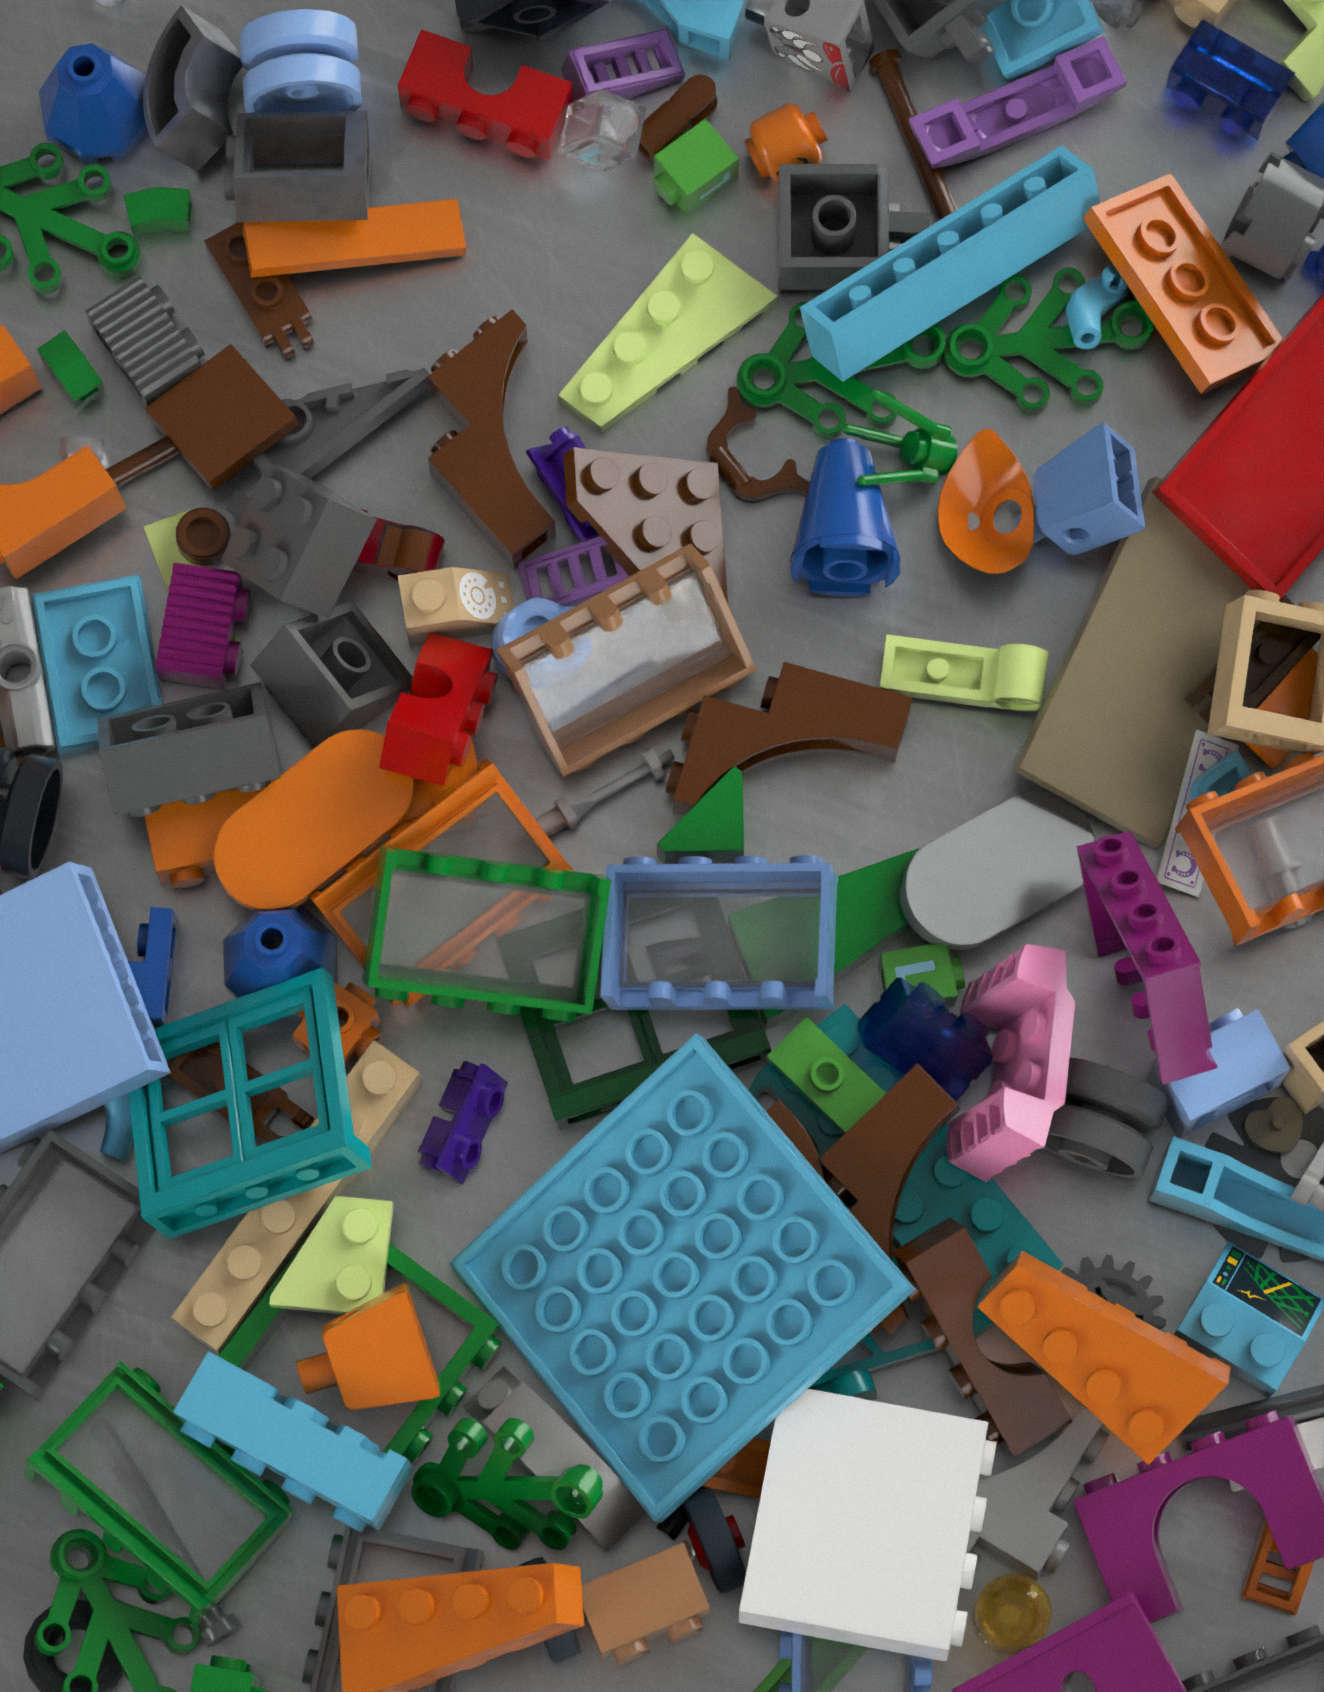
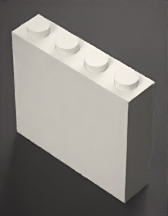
M807 1389L775 1418L739 1608V1623L947 1662L950 1645L962 1647L968 1612L956 1609L960 1588L971 1590L975 1573L977 1555L966 1553L970 1531L981 1533L987 1498L976 1496L980 1474L991 1476L997 1444L995 1441L986 1440L989 1422Z

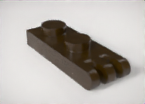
M1286 595L1279 600L1281 603L1295 605ZM1257 620L1253 628L1242 706L1254 709L1320 640L1321 634ZM1217 663L1184 697V700L1191 707L1200 703L1207 694L1213 698ZM1212 701L1199 714L1206 723H1209Z

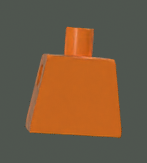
M407 1283L398 1285L323 1325L322 1337L327 1352L296 1361L298 1374L306 1395L338 1385L346 1410L427 1400L440 1396V1384Z

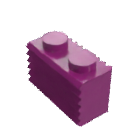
M174 562L155 664L160 680L222 690L225 689L227 675H237L241 660L242 643L234 641L237 621H247L251 601V590L243 588V581L238 572Z

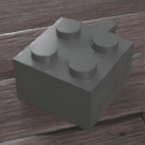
M873 0L898 42L909 53L932 59L946 47L952 49L957 45L967 61L981 64L996 52L982 25L988 21L987 15L1006 0Z
M779 164L778 290L830 289L929 227V213L901 212V204L888 203V168L879 164Z
M268 462L260 480L253 489L252 497L248 498L243 493L235 490L226 511L240 521L236 530L231 534L228 546L220 561L278 600L328 619L377 519L325 486Z

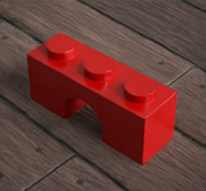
M423 29L420 30L398 83L400 106L404 107L408 114L425 122H434L435 119L455 125V128L461 134L475 140H484L486 137L506 143L505 145L510 151L526 158H534L536 155L551 159L573 105L572 82L521 65L515 82L508 90L496 95L478 93L467 83L473 70L471 46Z
M429 632L415 663L410 694L401 692L387 722L380 769L444 786L453 765L463 767L469 750L471 735H477L483 717L484 706L490 705L496 688L498 673L489 671L493 649Z

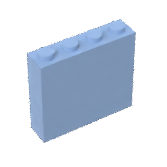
M67 862L0 895V1154L47 1132L49 1129L52 1130L171 1073L92 867Z

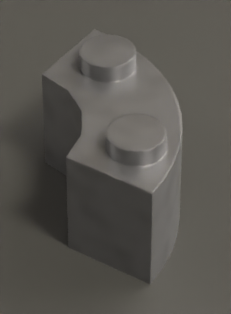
M182 5L164 28L152 53L143 92L144 118L147 130L156 148L199 172L225 143L227 135L233 134L227 119V98L233 80L242 68L241 55L221 29Z

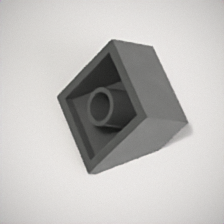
M353 600L335 606L328 619L312 614L283 625L250 665L263 681L269 693L277 699L295 722L300 733L309 740L314 748L337 733L362 729L396 704L401 692L409 694L413 676Z

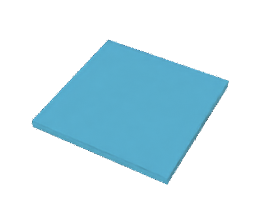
M697 1033L449 1262L461 1280L489 1315L499 1323L500 1329L652 1520L658 1523H662L916 1290L703 1036Z

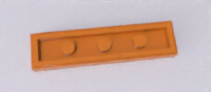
M458 199L368 208V220L243 222V234L251 278L465 256L467 248Z

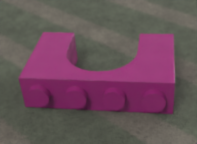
M1277 1410L1244 1422L1247 1432L1226 1440L1223 1431L1191 1442L1190 1445L1194 1453L1172 1461L1169 1452L1158 1455L1149 1465L1144 1461L1139 1462L1136 1465L1140 1474L1119 1482L1116 1473H1112L1085 1483L1083 1486L1086 1495L1073 1499L1111 1601L1133 1591L1150 1623L1184 1611L1161 1550L1159 1538L1160 1523L1164 1510L1174 1495L1188 1484L1204 1478L1221 1477L1234 1481L1254 1496L1265 1514L1286 1569H1294L1323 1558L1324 1491L1295 1418L1288 1416L1280 1419Z

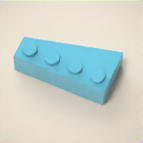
M208 1351L173 1411L179 1419L185 1421L180 1431L211 1448L215 1439L233 1448L235 1452L231 1460L258 1476L262 1475L265 1468L272 1470L286 1478L281 1486L283 1490L310 1505L315 1497L318 1496L336 1506L331 1516L355 1531L362 1533L366 1525L380 1531L413 1472L408 1459L390 1449L387 1454L380 1451V1447L370 1441L365 1435L346 1425L339 1424V1426L330 1423L329 1418L315 1408L291 1396L288 1398L278 1393L279 1390Z

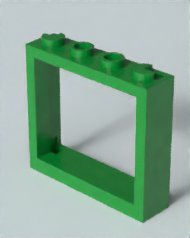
M304 1243L218 1355L220 1358L246 1371L292 1310L272 1308L269 1305L270 1295ZM389 1243L387 1266L473 1328L437 1377L440 1384V1396L433 1399L420 1400L382 1451L387 1454L390 1449L415 1463L434 1437L433 1434L427 1431L440 1412L449 1417L466 1395L468 1388L462 1385L465 1378L474 1366L484 1370L493 1359L492 1356L502 1344V1342L496 1339L501 1329L497 1321Z

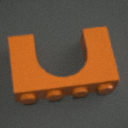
M4 325L0 326V415L42 389L30 362ZM88 445L34 479L18 484H0V565L4 563L15 580L127 509L117 485Z

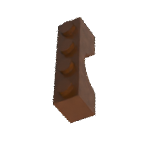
M949 1217L891 1252L900 1267L901 1273L916 1289L907 1297V1300L912 1303L918 1299L927 1315V1318L920 1322L926 1336L937 1351L945 1348L955 1365L947 1370L954 1386L965 1400L971 1396L973 1397L982 1413L974 1419L989 1422L986 1440L997 1442L996 1446L999 1444L1009 1454L1016 1457L1073 1422L1044 1371L1032 1362L1017 1364L998 1363L986 1358L981 1352L974 1336L973 1312L981 1290L992 1275L964 1226Z

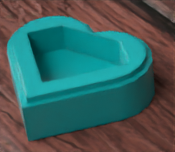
M866 1369L842 1374L832 1379L829 1383L813 1389L867 1400L877 1399V1391L871 1372Z

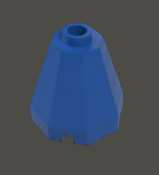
M93 43L69 47L39 90L47 140L83 165L97 163V158L111 156L112 160L127 158L148 131L143 108L145 74L110 50Z
M303 905L288 909L251 910L223 939L224 985L226 990L236 999L321 967L333 976V981L338 984L336 936ZM297 1012V1013H295V1014H292V1015H289V1016H286V1017L281 1018V1019H295V1018H300V1017H298V1013H299V1012Z

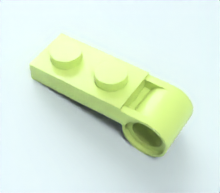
M886 634L879 688L913 698L1015 711H1037L1043 705L1049 652L1040 647L1026 644H1005L1000 646L999 649Z

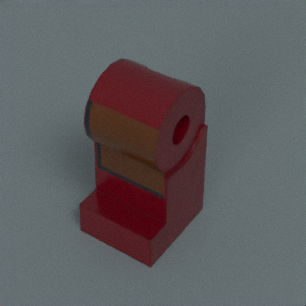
M374 517L377 521L352 571L398 581L399 575L436 570L439 566L445 539L439 534L422 527L403 525Z

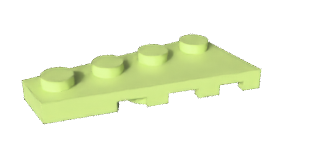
M692 233L558 394V402L602 434L656 394L657 389L678 373L682 375L698 363V359L720 342L724 344L740 332L741 327L760 313L763 315L778 304V296Z

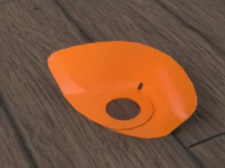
M989 428L978 432L961 451L946 477L938 504V526L945 545L958 559L972 568L988 574L1004 573L1025 562L1033 546L1035 529L1034 501L1027 475L1014 453L998 434ZM1005 501H1016L1022 511L1019 525L1010 533H999L994 525V515L997 508ZM974 513L980 519V526L970 531L968 528V514Z

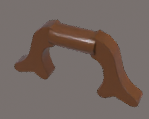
M730 387L727 393V410L707 438L706 455L708 461L718 463V472L733 489L734 494L742 500L756 502L782 493H794L806 497L809 481L797 474L796 462L794 460L788 459L775 476L767 480H758L749 476L730 452L726 442L727 437L740 427L753 425L757 416L755 410L743 406L737 387Z

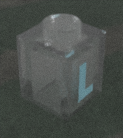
M599 89L569 103L558 154L603 172L637 158L647 107L603 89Z

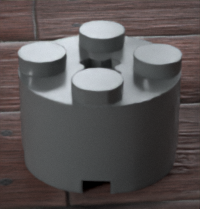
M1270 152L1258 172L1263 174L1260 181H1256L1253 186H1249L1226 231L1224 236L1226 240L1220 249L1277 279L1284 277L1289 280L1297 266L1301 267L1315 243L1316 237L1308 234V232L1312 233L1320 219L1324 220V178Z

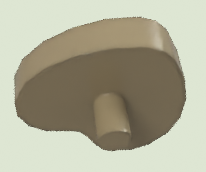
M1278 1097L1273 1100L1268 1109L1255 1110L1248 1114L1243 1123V1130L1246 1138L1255 1147L1271 1154L1284 1155L1290 1153L1296 1147L1301 1137L1303 1115L1300 1107L1293 1099Z

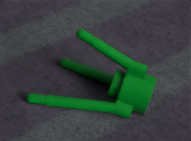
M873 390L870 393L874 401L919 428L915 431L907 432L902 437L852 424H845L842 427L844 434L899 448L902 461L907 463L909 468L912 469L860 475L857 478V483L860 486L923 482L935 485L938 482V476L947 475L957 459L958 445L954 436L951 435L952 428L950 426L935 423L879 390Z

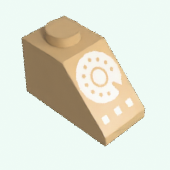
M448 567L398 576L409 646L424 644L429 632L454 639L493 633L495 626L504 614L515 608L510 577L507 573Z

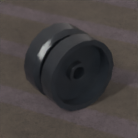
M0 746V866L5 874L32 880L38 875L45 861L53 837L62 794L63 765L60 759L32 753L17 768V761L12 749Z

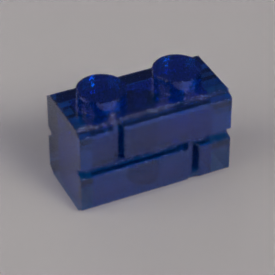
M1202 19L1173 63L1165 87L1172 91L1171 96L1184 108L1192 111L1202 108L1218 117V124L1229 134L1239 138H1243L1247 134L1258 141L1288 95L1295 72Z
M896 977L881 994L878 1003L874 1002L858 1022L857 1028L863 1046L904 1075L918 1063L957 1102L970 1087V1082L976 1080L992 1062L993 1054L986 1038L989 1034L988 1030L970 1013L963 1011L957 1016L944 1007L946 1005L945 1000L930 985L920 982L915 987L902 977Z

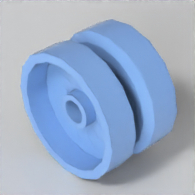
M286 10L260 16L247 23L240 31L241 62L243 68L248 71L242 79L246 113L356 111L361 106L360 72L353 65L359 58L356 24L346 16L326 10Z

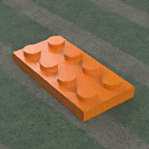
M1171 173L1092 206L1082 218L1201 395L1258 369L1283 340V337L1228 256L1220 249L1221 246Z

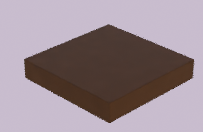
M232 344L228 345L144 408L148 418L212 491L299 426L296 416Z

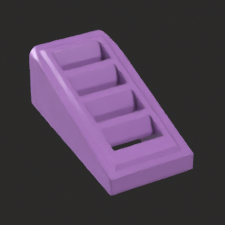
M667 28L571 49L568 51L562 65L564 80L572 82L573 103L579 114L597 110L681 81L686 75ZM653 49L660 69H652L646 51ZM626 58H633L639 74L632 75ZM612 64L617 79H610L605 65ZM589 71H591L595 83H593V80H592V77H591Z
M601 536L518 563L526 600L535 597L543 598L537 573L548 571L554 595L544 599L563 606H577L629 576L614 560L617 575L607 578L602 558L610 556V554L604 549L608 543ZM591 560L596 582L586 585L581 563ZM566 566L570 568L575 589L568 591L564 590L559 568Z

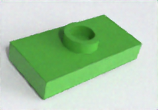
M807 1016L766 1056V1060L843 1135L886 1094Z

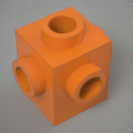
M334 982L339 1021H347L344 1026L340 1027L345 1071H347L357 1056L361 1058L373 1040L378 1043L382 1032L377 1027L381 1021L378 1011L372 1008L376 1000L370 994L351 982L345 988ZM303 1010L298 1013V1017L303 1019L292 1037L296 1046L310 1055L305 1012Z

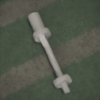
M648 748L640 753L645 761L641 766L587 796L581 795L568 800L564 796L554 801L555 808L535 818V820L548 837L565 827L571 831L580 825L578 820L592 809V805L649 773L656 782L665 778L667 775L663 771L662 766L674 760L675 756L670 749L657 756L652 748ZM527 834V836H528V838L530 839L531 843L534 845L535 843H534L533 840L530 838V836Z

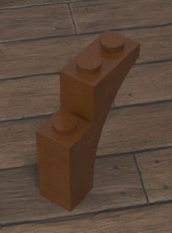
M511 309L501 318L495 315L484 321L474 332L473 341L459 352L456 349L447 351L431 367L432 373L428 376L430 393L460 426L462 431L457 433L455 430H452L442 436L431 448L430 452L432 455L428 457L430 475L511 568L515 570L518 568V563L528 560L556 537L555 520L538 502L519 474L510 454L504 432V405L508 384L517 360L528 343L527 326L517 313Z
M783 662L779 678L768 677L760 708L769 710V713L704 695L700 711L690 709L685 721L681 737L682 742L689 743L684 763L674 761L665 793L674 795L673 813L685 816L734 765L743 773L771 759L809 751L852 752L895 763L913 697Z
M918 1063L818 1159L828 1169L824 1174V1181L844 1203L852 1195L858 1200L849 1211L892 1262L893 1255L891 1252H893L895 1217L906 1181L918 1158L930 1141L961 1110L960 1106ZM903 1302L871 1331L876 1333L883 1326L888 1333L894 1335L910 1320Z

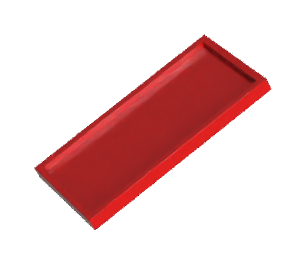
M1324 292L1152 491L1182 523L1252 590L1273 592L1278 594L1280 599L1324 548Z

